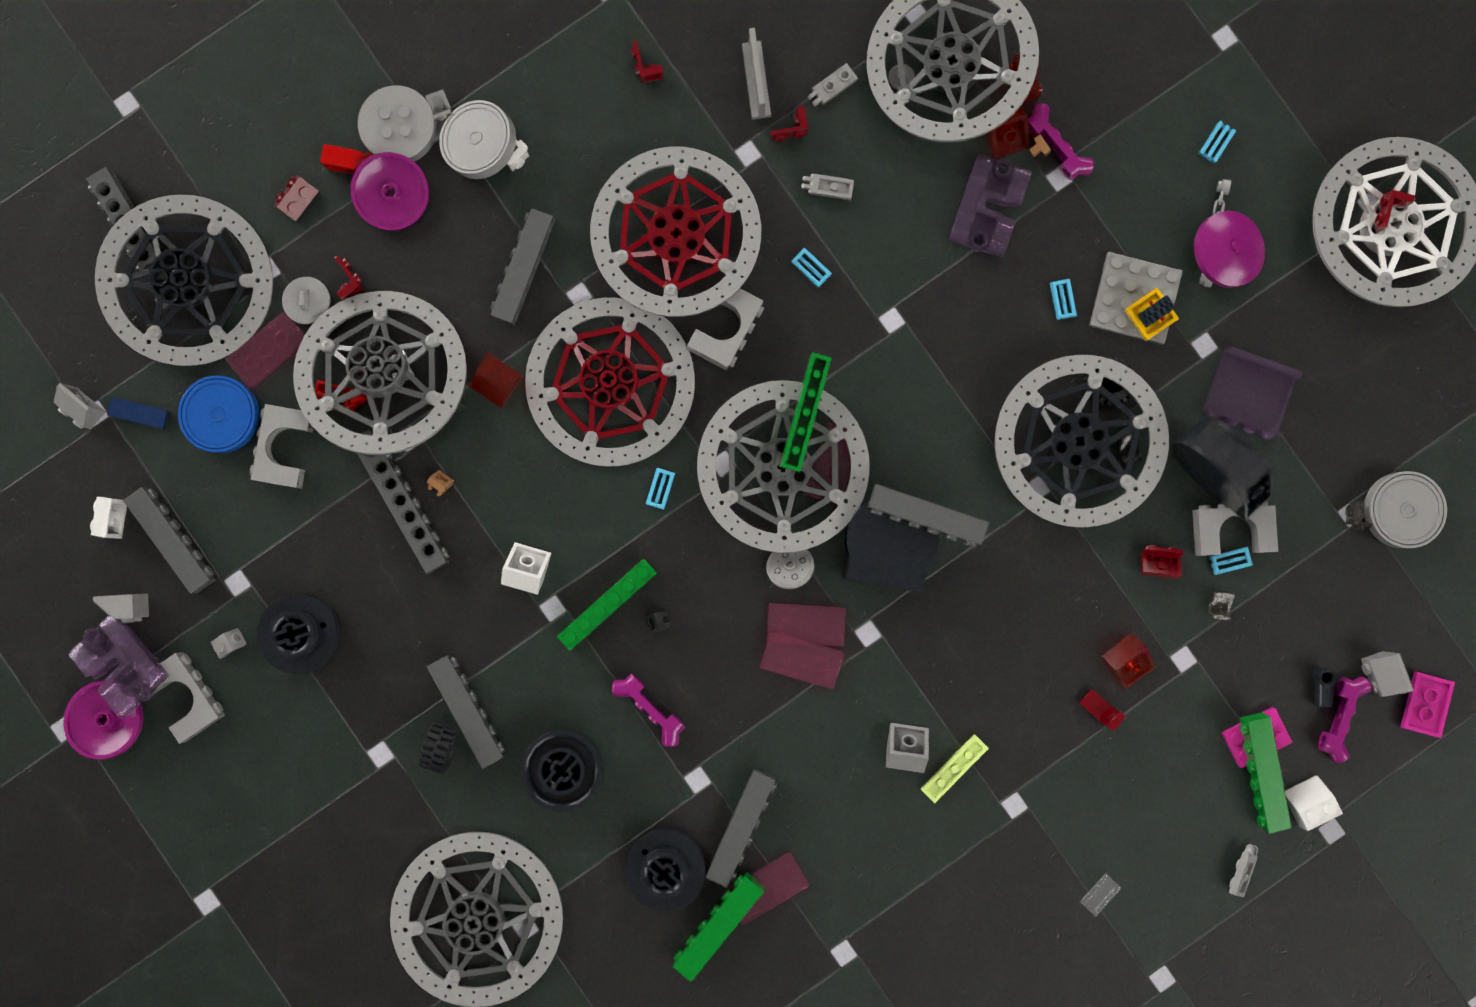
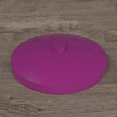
M383 152L368 157L358 166L351 181V198L359 215L369 224L384 230H401L414 224L425 212L429 201V185L421 168L410 158L398 153Z
M1222 211L1210 216L1200 225L1195 236L1194 253L1196 262L1206 278L1218 286L1234 288L1249 283L1259 274L1264 263L1265 245L1261 232L1250 218L1239 212Z
M113 681L90 683L81 688L67 705L63 721L65 736L72 748L85 757L110 759L119 756L135 743L143 725L141 702L137 695L124 684Z

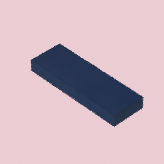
M111 397L107 415L165 429L169 411Z

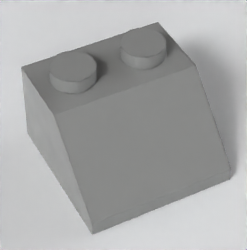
M63 383L57 385L54 404L59 407L58 411L67 417L70 416L73 419V424L77 427L92 429L106 411L79 388Z
M148 594L93 597V601L113 619H121V623L142 621V617H149Z
M1382 651L1361 659L1363 664L1362 670L1368 677L1372 686L1371 692L1374 695L1385 697L1414 691L1400 653Z
M890 723L886 750V768L924 773L929 759V728Z

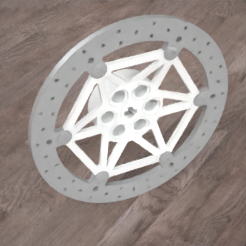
M1408 137L1377 139L1365 143L1346 154L1332 167L1324 178L1318 190L1313 209L1312 223L1316 247L1331 275L1354 295L1366 301L1388 307L1420 305L1445 295L1462 282L1471 271L1476 262V184L1463 165L1442 148L1423 140ZM1394 156L1406 157L1405 164L1363 176L1357 171L1364 164L1376 159ZM1421 162L1432 166L1444 175L1455 189L1459 199L1454 200L1430 178L1420 168ZM1404 172L1393 190L1400 191L1409 178L1408 194L1415 195L1418 176L1445 202L1417 205L1414 202L1405 208H1399V210L1392 207L1387 228L1376 231V234H1374L1371 228H1376V209L1380 211L1381 206L1379 203L1383 194L1369 184L1368 181ZM1347 182L1351 189L1341 229L1334 232V205L1340 189ZM1365 190L1375 197L1377 202L1370 205ZM1358 192L1365 211L1360 223L1352 228H1348ZM1444 210L1425 221L1422 211ZM1463 212V240L1455 259L1451 262L1447 258L1457 214ZM1448 215L1449 219L1441 251L1439 252L1423 232L1424 228ZM1408 217L1412 220V224L1409 223ZM1360 230V235H1353V233ZM1404 236L1407 237L1408 242L1404 240ZM1385 240L1389 242L1390 247H1387ZM1353 241L1364 242L1370 250L1377 253L1380 268ZM1421 241L1432 255L1414 248V246ZM1344 244L1377 276L1376 283L1368 280L1353 269L1342 255L1338 245ZM1404 251L1430 261L1429 264L1394 272L1399 257ZM1385 256H1392L1387 267ZM1434 268L1440 272L1438 277L1420 286L1410 288L1391 287L1392 280Z

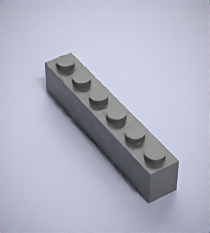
M532 208L530 213L525 215L524 229L518 233L517 247L512 249L510 259L512 260L510 265L505 267L503 273L505 278L503 283L498 285L496 294H498L497 299L490 306V315L494 319L515 326L555 223L553 216Z
M877 484L873 488L867 506L873 514L882 516V513L888 514L891 520L901 522L902 519L908 521L909 526L918 529L920 526L926 527L927 532L935 535L941 532L946 534L945 538L957 541L958 538L964 540L965 545L974 548L976 545H982L989 522Z
M147 487L139 488L124 499V503L189 593H199L216 580L213 576V570L204 564L201 553L194 550L191 546L192 541L185 534L183 535L180 530V524L168 514L170 512L169 509L159 502L156 491Z
M450 654L427 666V669L480 766L484 769L506 756V748L501 741L498 742L494 726L492 724L489 725L486 720L488 717L483 707H479L476 693L473 690L471 691L467 685L469 684L468 678L464 673L461 674L458 668L460 667L458 660Z
M756 768L753 769L706 872L707 879L725 887L728 886L729 882L733 883L737 872H734L737 864L741 865L745 857L742 853L745 847L749 848L753 837L750 835L753 829L757 830L761 822L759 815L761 811L765 812L767 809L769 793L773 795L776 789L775 777Z

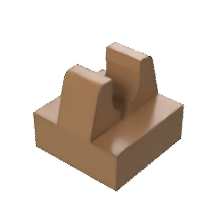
M1041 135L1034 138L1037 144L1029 149L1033 157L1041 152L1045 156L1052 152Z
M440 470L431 475L427 481L430 491L433 488L438 490L437 496H441L454 482L453 479Z

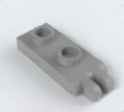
M846 63L811 89L813 92L808 98L812 100L817 97L812 102L814 106L819 103L824 105L855 83L858 78Z
M811 174L810 177L803 176L802 178L803 182L809 183L801 185V189L808 190V194L851 200L854 184L852 179Z
M1248 844L1241 858L1237 861V870L1230 881L1229 893L1241 897L1245 896L1257 861V846Z

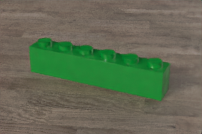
M816 353L810 354L779 467L797 472L801 471L831 357Z
M643 559L564 629L557 638L571 651L657 574L656 570L646 559Z
M1263 712L1240 717L1241 724L1239 728L1244 736L1245 743H1243V749L1248 757L1246 765L1251 773L1252 780H1250V786L1255 794L1253 802L1258 810V825L1269 834L1290 829L1291 823L1271 717Z
M748 872L744 876H738L732 891L729 889L721 898L723 902L720 906L716 904L709 913L711 917L707 921L704 919L697 928L699 932L695 936L692 934L685 943L687 945L683 951L680 949L674 956L673 968L690 982L763 894L765 886Z

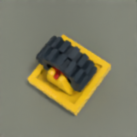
M1155 288L1124 309L1145 341L1179 319L1173 311L1176 308L1168 295L1163 296L1158 288Z

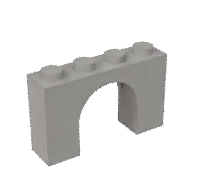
M740 288L732 297L721 304L731 309L738 316L740 321L738 333L730 339L717 340L696 329L687 345V350L726 371L729 366L733 368L738 359L735 356L737 351H742L747 342L744 340L746 334L752 333L756 325L753 321L756 317L760 318L764 307H762L763 300Z
M265 404L260 415L262 419L261 427L257 430L258 443L253 451V456L255 457L254 464L250 467L251 480L302 489L305 470L279 464L272 455L271 445L275 436L283 430L294 429L313 433V426L306 419L302 410Z
M1265 502L1245 521L1251 530L1252 553L1278 552L1275 505L1268 506V502ZM1223 504L1218 505L1216 509H1211V505L1199 506L1198 510H1192L1195 556L1221 555L1219 536L1221 525L1229 517L1239 516Z
M183 652L173 654L137 679L146 695L155 694L174 681L182 682L190 688L194 699L191 711L184 718L169 727L179 744L187 742L225 716L222 712L223 707L214 700L211 689L204 685L201 680V674L193 668L190 657Z

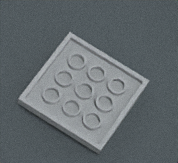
M1108 252L1089 326L1144 340L1124 309L1155 288H1158L1163 296L1168 295L1173 304H1175L1182 270ZM1169 326L1147 341L1161 345L1165 344Z

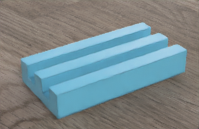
M1219 121L1198 154L1210 162L1216 163L1236 130H1231L1230 126H1225L1222 121ZM1221 129L1222 132L1220 133L1217 140L1211 147L1210 151L1208 152V154L1205 153L1207 147L1213 140L1214 136L1216 135L1218 130ZM1225 133H1228L1226 139L1220 146L1219 150L1217 151L1215 156L1212 157L1211 155L1213 154L1216 147L1222 140L1223 136L1225 135Z
M805 248L791 261L817 288L832 275ZM802 255H806L826 275L823 277ZM798 259L811 272H813L820 279V281L816 280L799 262H797Z
M1070 279L1051 282L1050 287L1057 320L1076 317L1077 312ZM1062 284L1066 285L1071 313H1068ZM1056 285H1058V289H1059V294H1060V299H1061V304H1062V309H1063V315H1062V313H1061V308H1060V303H1059V298H1058V293H1057Z
M660 468L656 469L646 501L647 505L665 509L675 473ZM663 473L655 501L651 502L659 474ZM667 475H669V482L663 497L662 504L660 505L658 504L662 493Z
M1248 547L1224 552L1221 555L1209 556L1212 562L1211 567L1214 569V575L1253 565ZM1242 552L1245 553V555L1227 559L1220 562L1216 561V559ZM1244 559L1247 560L1243 564L1218 569V566Z

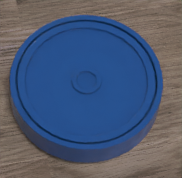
M208 376L193 383L183 394L178 408V421L182 433L194 446L213 453H229L242 448L252 439L259 425L260 409L255 395L243 383L226 376Z

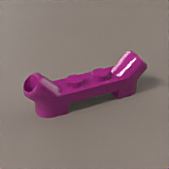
M1038 103L1033 106L1032 117L1024 122L1027 131L1033 138H1036L1038 135L1044 138L1063 161L1059 170L1067 179L1072 181L1078 175L1089 176L1094 168L1093 159L1077 157L1074 154L1072 146L1061 138L1059 130L1055 127L1053 128L1048 122L1050 107L1047 104Z
M630 673L625 680H614L612 683V694L615 697H633L636 700L634 704L641 711L645 709L650 714L648 718L655 725L659 723L662 726V744L665 747L677 746L679 744V733L686 728L682 721L674 713L667 718L640 692L645 685L633 673Z
M1360 676L1354 680L1343 677L1337 684L1334 695L1341 697L1330 733L1322 731L1318 743L1319 750L1328 753L1334 763H1343L1350 757L1344 744V739L1350 731L1349 723L1351 717L1356 712L1355 705L1357 699L1371 692L1372 686L1365 677Z

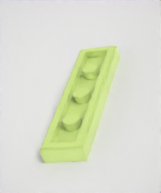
M974 734L922 786L921 790L936 803L989 748Z

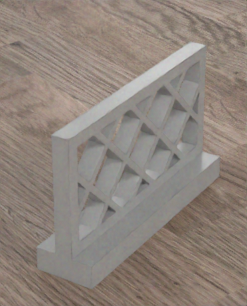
M749 28V42L742 43L751 115L752 119L771 117L762 46L761 41L756 40L755 28Z

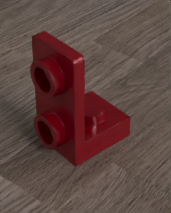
M634 40V47H631L633 59H637L638 65L635 66L637 77H641L642 83L663 79L662 65L651 64L643 69L637 40Z
M804 106L797 107L796 114H793L794 124L797 127L771 131V141L781 142L788 137L802 138L805 134H808V123Z
M1391 190L1384 194L1379 203L1381 206L1380 212L1375 218V230L1381 231L1387 228L1392 207L1402 209L1414 203L1415 195L1397 190Z
M336 255L334 258L351 280L350 283H344L339 288L340 290L336 292L340 299L344 301L364 289L361 285L363 281L357 273L353 274L349 268L352 266L345 257L342 259Z
M1092 689L1079 702L1107 729L1112 731L1126 718L1121 711L1114 709Z

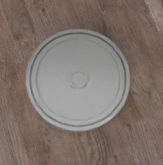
M395 85L381 88L366 99L359 112L358 131L364 145L373 155L393 152L416 161L423 157L433 145L437 133V122L432 117L434 114L430 105L420 93L409 87Z
M475 100L464 103L456 108L444 122L439 140L440 151L446 163L460 175L471 179L490 177L499 172L512 157L516 145L514 124L503 110L491 102Z
M1396 472L1380 478L1369 489L1364 502V518L1369 530L1380 542L1394 548H1417L1430 543L1442 531L1447 518V503L1442 490L1431 478L1418 472Z

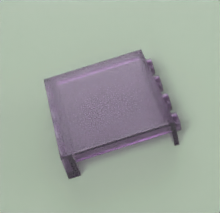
M1232 346L1224 348L1202 413L1224 420L1229 426L1236 427L1238 425L1243 427V430L1246 432L1260 433L1261 437L1273 440V438L1281 437L1278 431L1294 384L1296 380L1301 379L1303 372Z

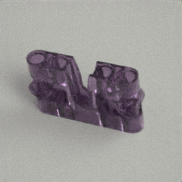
M978 153L948 241L969 247L974 252L981 251L1003 258L1015 222L999 212L988 209L986 203L991 202L1000 206L1020 207L1032 171L1011 165L1008 160H996ZM998 167L1005 168L1007 173L1001 174L998 171ZM980 238L983 244L976 245L973 239Z
M109 615L99 623L97 628L87 629L83 635V640L68 652L69 657L86 677L92 676L95 680L119 663V666L102 683L98 693L110 708L123 719L142 702L149 701L153 697L154 690L169 677L166 670L127 623H121V619H113Z

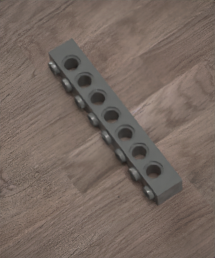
M104 167L86 178L89 183L88 189L98 198L97 204L103 212L107 213V221L112 227L127 212L135 208L112 170ZM110 189V193L105 196L106 191ZM120 205L119 210L115 212L116 206ZM143 227L126 243L128 249L126 253L130 259H132L147 233ZM139 237L138 243L134 244L135 238ZM152 240L137 263L136 270L138 272L150 269L153 260L156 258ZM146 253H148L149 256H148V258L144 261L143 257H144V255H145ZM160 274L157 277L158 283H162L165 280L164 274ZM145 276L144 278L147 281L145 284H149L148 276ZM175 291L168 293L169 300L175 298ZM163 303V309L167 311L173 309L172 306Z
M368 429L361 434L372 436L373 430ZM357 453L425 573L430 574L449 563L448 557L450 555L448 551L439 544L440 537L435 530H431L429 526L431 522L427 515L422 514L420 511L421 504L416 497H412L410 485L407 481H403L400 476L402 474L401 469L397 464L394 465L391 460L392 454L371 456ZM385 462L387 468L381 473L379 465ZM391 479L396 481V486L393 489H390L388 486ZM401 495L406 498V502L402 506L398 504V498ZM410 512L415 514L413 522H409L407 519V515ZM420 528L425 531L422 539L417 537V531ZM429 545L434 547V553L431 556L426 552V548Z

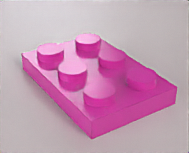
M1414 672L1411 682L1414 691L1408 694L1400 727L1441 738L1455 682Z
M1271 707L1263 711V713L1271 717L1276 749L1279 750L1293 743L1277 710ZM1241 723L1221 733L1238 767L1243 768L1247 766L1248 757L1243 749V743L1245 742L1239 728Z

